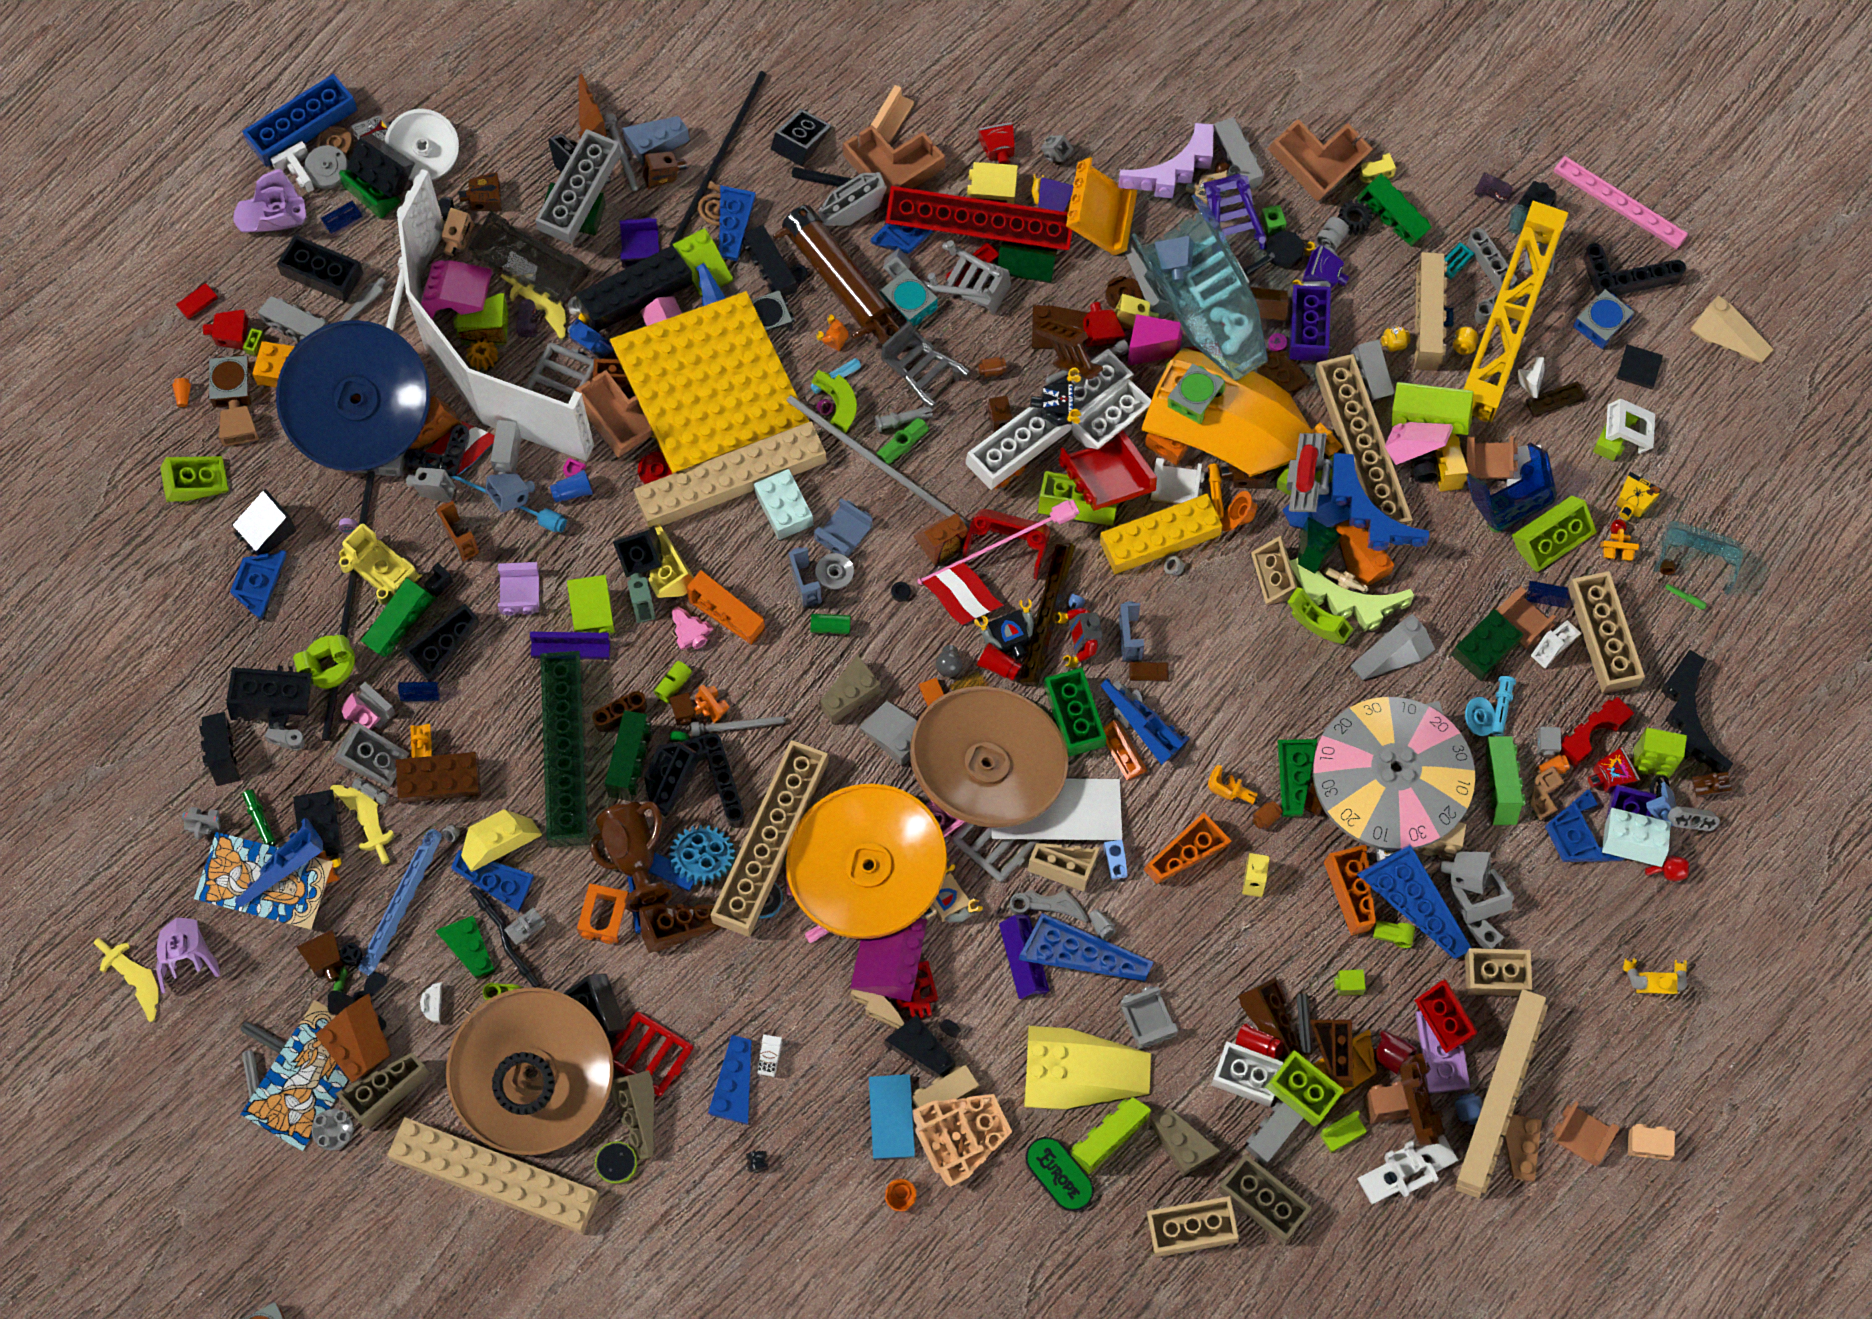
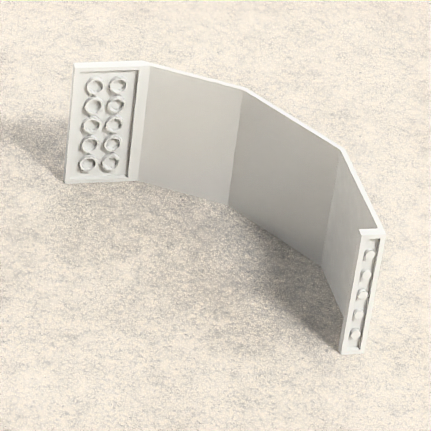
M421 169L419 175H416L411 190L407 191L403 205L398 208L397 218L406 294L424 348L482 424L496 429L498 420L517 422L521 438L587 461L594 443L582 393L574 391L567 404L469 369L425 312L421 303L423 297L420 278L442 238L445 225L429 171Z

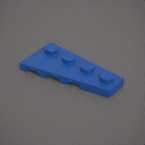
M458 850L451 867L452 871L520 913L534 875L494 861L471 872L461 857L462 851Z
M731 1035L708 1115L748 1125L752 1041L750 1039Z

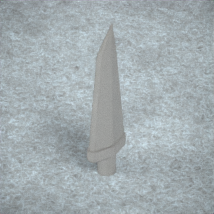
M380 277L376 283L370 282L342 321L354 319L374 299L382 294L384 291L382 286L386 283L385 279Z

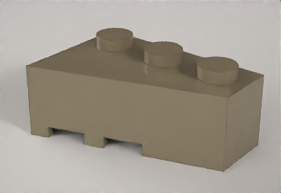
M858 654L820 701L821 710L831 724H834L881 693L880 683Z
M1170 1108L1151 1118V1127L1182 1177L1218 1157L1220 1150Z

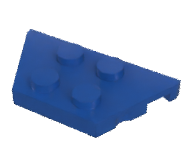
M886 224L870 239V243L895 251L900 248L903 253L910 254L933 231Z
M284 550L272 555L266 553L260 554L257 557H244L230 590L231 595L259 620L263 619L285 562L287 552Z

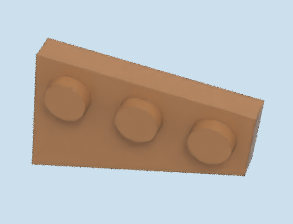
M1512 1114V1117L1507 1116V1118H1510V1122L1504 1136L1512 1178L1534 1182L1542 1120Z

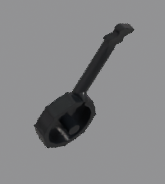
M1280 231L1269 238L1266 256L1243 271L1248 276L1268 263H1273L1274 266L1290 268L1302 261L1304 243L1296 233ZM1234 273L1231 279L1225 280V284L1229 288L1239 282L1240 279Z

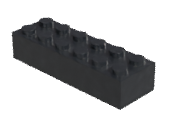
M671 245L576 293L577 307L593 330L599 332L639 312L656 298L668 297L692 285V271L675 247Z

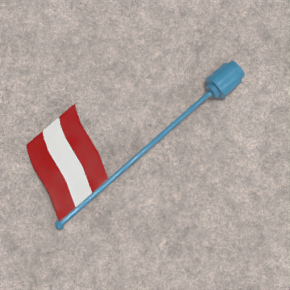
M461 421L468 428L470 439L459 472L451 478L486 493L485 488L458 477V475L471 467L493 446L495 435ZM451 432L442 436L434 446L425 452L444 455ZM461 432V434L458 435L459 442L461 435H464V432ZM454 447L451 449L450 452L452 454H458L461 451V449L458 447ZM431 459L427 461L426 464L428 466H434L436 465L437 461ZM450 464V466L447 467V469L453 467V464ZM523 505L518 507L536 515L538 525L552 532L562 533L566 527L567 519L553 510L545 508L538 513Z

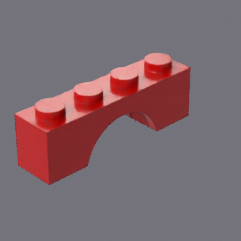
M1618 696L1614 700L1608 699L1601 706L1603 709L1600 712L1594 711L1587 718L1589 721L1586 724L1580 723L1573 730L1575 733L1572 736L1566 735L1561 740L1560 754L1565 755L1568 762L1574 768L1586 759L1592 751L1589 741L1591 732L1602 728L1617 732L1631 720L1634 712Z

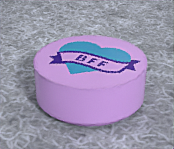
M344 518L339 521L338 529L342 533L351 534L359 524L353 519Z

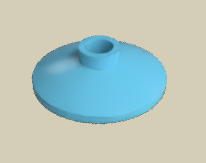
M1475 697L1466 706V723L1469 729L1477 736L1490 734L1495 717L1494 708L1487 699Z

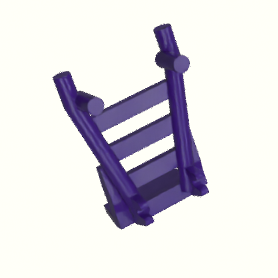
M1236 174L1204 182L1210 216H1213L1212 236L1219 232L1226 236L1255 229L1254 239L1259 242L1260 249H1266V238L1253 207L1248 176ZM1238 188L1240 192L1237 195L1225 198L1220 197V192ZM1244 202V208L1220 214V207ZM1246 215H1249L1251 219L1248 222L1220 229V222ZM1219 242L1212 245L1213 256L1223 250Z

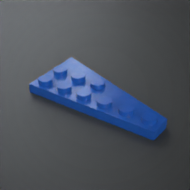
M1411 844L1357 873V876L1368 883L1372 889L1383 896L1394 908L1419 927L1423 933L1434 940L1452 958L1456 959L1467 953L1469 948H1472Z
M1043 913L1018 959L1141 981L1146 980L1154 963Z

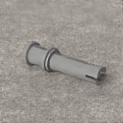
M924 407L898 414L890 412V415L882 417L877 415L875 416L877 430L882 432L883 429L892 427L896 429L900 424L913 422L917 418H932L933 413L930 412L932 409Z

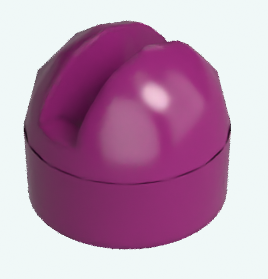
M822 399L817 403V410L823 415H829L833 411V404L827 399Z

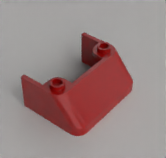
M981 509L971 521L963 547V559L969 555L975 534L984 535L988 531L1011 536L1038 522L989 509ZM1046 524L1016 537L1026 540L1030 548L1039 551L1034 566L1033 579L1036 580L1038 579L1050 539V528Z

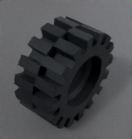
M1355 199L1353 203L1352 200H1349L1348 203L1345 202L1341 206L1338 218L1342 219L1349 226L1348 235H1352V232H1354L1355 236H1357L1359 232L1363 234L1364 230L1367 231L1370 227L1372 210L1369 209L1368 204L1364 206V201L1358 203V200ZM1356 213L1362 217V220L1359 222L1351 221L1348 215Z

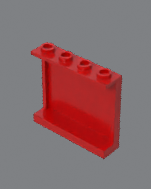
M1121 430L1115 436V440L1105 443L1099 449L1088 448L1068 455L1065 449L1061 448L1060 466L1065 468L1069 479L1073 480L1077 491L1082 493L1086 504H1089L1093 511L1156 491L1157 476L1124 430Z

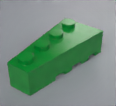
M1382 173L1356 198L1358 203L1364 201L1365 204H1368L1369 209L1372 210L1371 214L1377 213L1381 217V222L1392 226L1393 232L1411 247L1432 228L1429 221L1421 216L1416 207L1404 198L1403 193L1397 190Z
M406 578L361 642L385 658L437 598Z

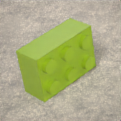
M1647 727L1633 749L1632 765L1636 772L1641 775H1665L1667 778H1670L1684 758L1687 735Z
M1295 1050L1286 1058L1265 1086L1266 1089L1314 1127L1322 1121L1344 1091L1343 1088Z

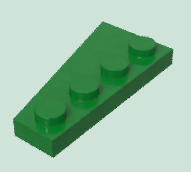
M1317 739L1277 741L1282 817H1302Z

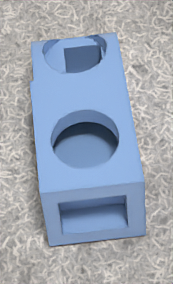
M1122 840L1104 842L1103 850L1111 880L1126 878L1128 875Z

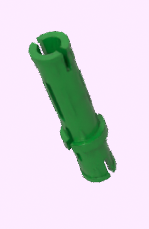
M253 789L244 791L242 797L247 805V812L253 818L263 844L274 845L277 841L262 811V804H259Z

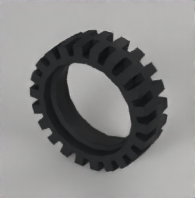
M520 1052L507 1056L498 1064L492 1077V1090L495 1099L505 1110L513 1114L530 1115L536 1113L550 1102L554 1094L555 1079L551 1067L543 1058L533 1053ZM528 1063L536 1066L544 1078L542 1093L529 1104L514 1103L507 1098L504 1092L503 1081L505 1074L511 1067L517 1064Z

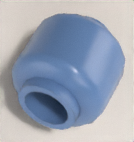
M1474 1093L1459 1096V1100L1455 1102L1459 1120L1462 1122L1467 1121L1468 1125L1476 1124L1483 1106L1481 1098L1475 1096Z

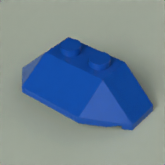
M1330 482L1328 483L1329 493L1318 496L1316 512L1289 511V505L1282 511L1290 526L1302 529L1308 517L1326 527H1332L1349 519L1350 505L1339 506L1331 503Z

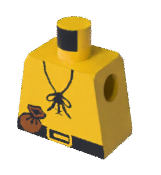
M1630 471L1616 503L1618 507L1622 508L1619 516L1624 520H1629L1631 515L1640 518L1657 500L1662 489Z

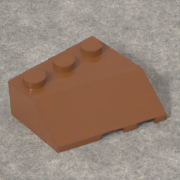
M370 993L346 1007L315 1034L352 1083L362 1081L392 1055L384 1032L381 1031L378 1016L373 1009Z

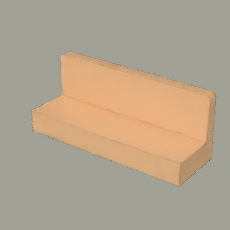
M897 85L893 87L871 124L888 144L892 142L913 107L914 101L902 96L901 87Z

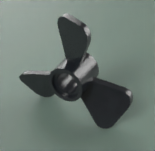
M373 971V973L366 977L364 990L356 992L353 997L336 990L330 991L328 994L329 1014L333 1016L338 1015L346 1007L369 993L372 999L377 992L387 985V977ZM377 1014L381 1031L386 1029L387 1023Z

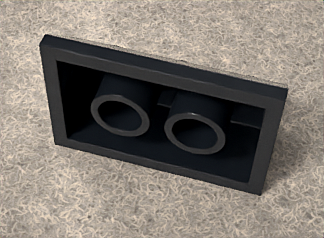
M606 973L587 975L564 993L578 1001L594 1015L602 1026L608 1040L615 1038L627 1029Z

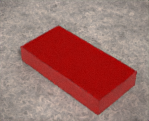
M205 283L178 302L176 307L189 320L217 300L218 297Z

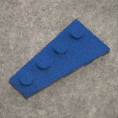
M720 185L719 253L724 259L738 261L742 242L744 241L743 233H746L756 199V192Z

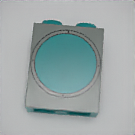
M909 269L905 270L880 290V295L886 302H890L907 319V322H911L913 326L919 325L924 317L928 314H933L938 307V298Z

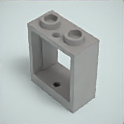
M1495 869L1489 871L1485 888L1494 885L1500 896L1473 905L1466 896V894L1472 893V891L1455 887L1450 883V898L1466 924L1512 910L1514 895L1511 889H1507L1502 875L1499 876Z

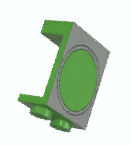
M1192 363L1168 396V407L1201 424L1204 420V411L1218 392L1224 393L1225 381L1219 375H1213L1204 367L1196 366Z

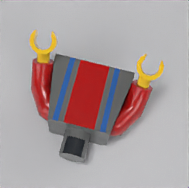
M1085 608L1070 610L1067 613L1057 612L1060 620L1055 621V623L1066 624L1068 619L1070 620L1069 625L1076 656L1066 655L1063 657V661L1069 662L1065 665L1068 668H1076L1078 661L1082 662L1094 656L1102 640L1098 614L1096 612L1091 613L1090 610Z

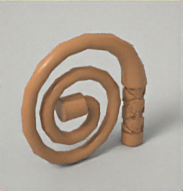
M710 181L708 188L720 193V186ZM708 194L699 201L698 211L706 222L720 226V222L709 219L703 213L702 205L705 200L709 198L720 199L719 194ZM717 200L708 201L705 205L706 214L714 220H720V202ZM711 204H716L713 212L711 213L709 211V206Z

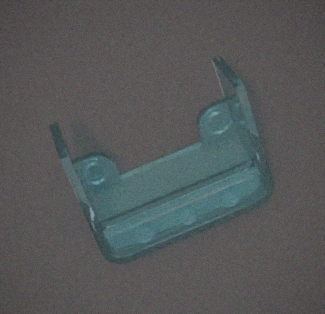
M1679 521L1668 523L1653 571H1658L1664 560L1668 545L1673 547L1686 545L1723 557L1726 563L1732 565L1724 593L1728 595L1736 583L1743 558L1740 542L1736 539Z

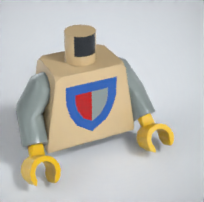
M955 864L946 868L945 878L939 894L923 914L925 919L928 920L932 916L937 915L941 922H963L973 915L974 911H982V906L975 908V904L979 900H969L952 874L947 873L955 869Z

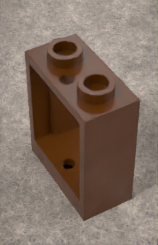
M1245 286L1242 292H1238L1237 309H1241V316L1286 320L1288 291Z

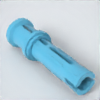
M1500 676L1498 679L1500 685L1495 695L1498 701L1491 732L1495 736H1504L1509 702L1514 697L1512 691L1513 686L1516 684V679L1509 676Z

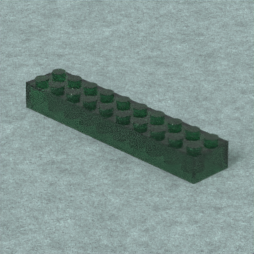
M580 651L540 654L547 842L549 848L590 845L582 657Z

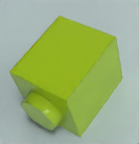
M1364 969L1339 970L1337 977H1334V989L1338 990V996L1364 994L1366 990Z

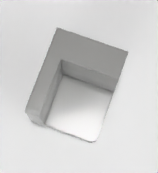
M898 248L885 259L883 268L895 279L910 268L911 260Z

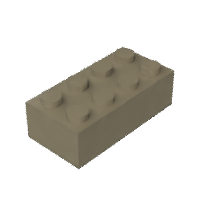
M1247 1154L1244 1155L1218 1189V1192L1224 1197L1230 1196L1231 1202L1283 1245H1285L1313 1208Z

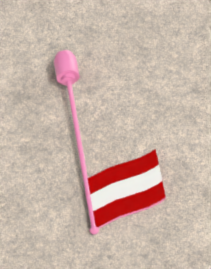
M1066 500L1052 507L1051 517L922 579L918 578L917 582L920 585L924 584L932 591L948 613L958 623L965 625L980 618L981 615L984 616L1005 605L990 593L979 576L964 562L1053 520L1054 523L1058 522L1061 525L1076 518V515L1080 514L1074 500Z

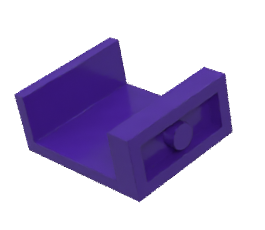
M656 218L619 221L623 269L659 252Z

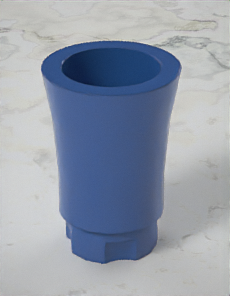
M585 469L550 486L555 503L593 495Z

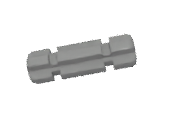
M361 778L355 779L352 784L354 789L361 790V793L373 800L376 799L382 805L386 804L389 799L387 793H381L380 789L368 782L365 783Z

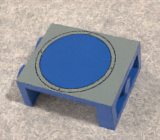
M1605 289L1577 317L1573 327L1599 348L1603 349L1608 344L1610 337L1625 322L1629 323L1631 321L1634 311H1632L1630 306L1618 300L1613 293H1609Z

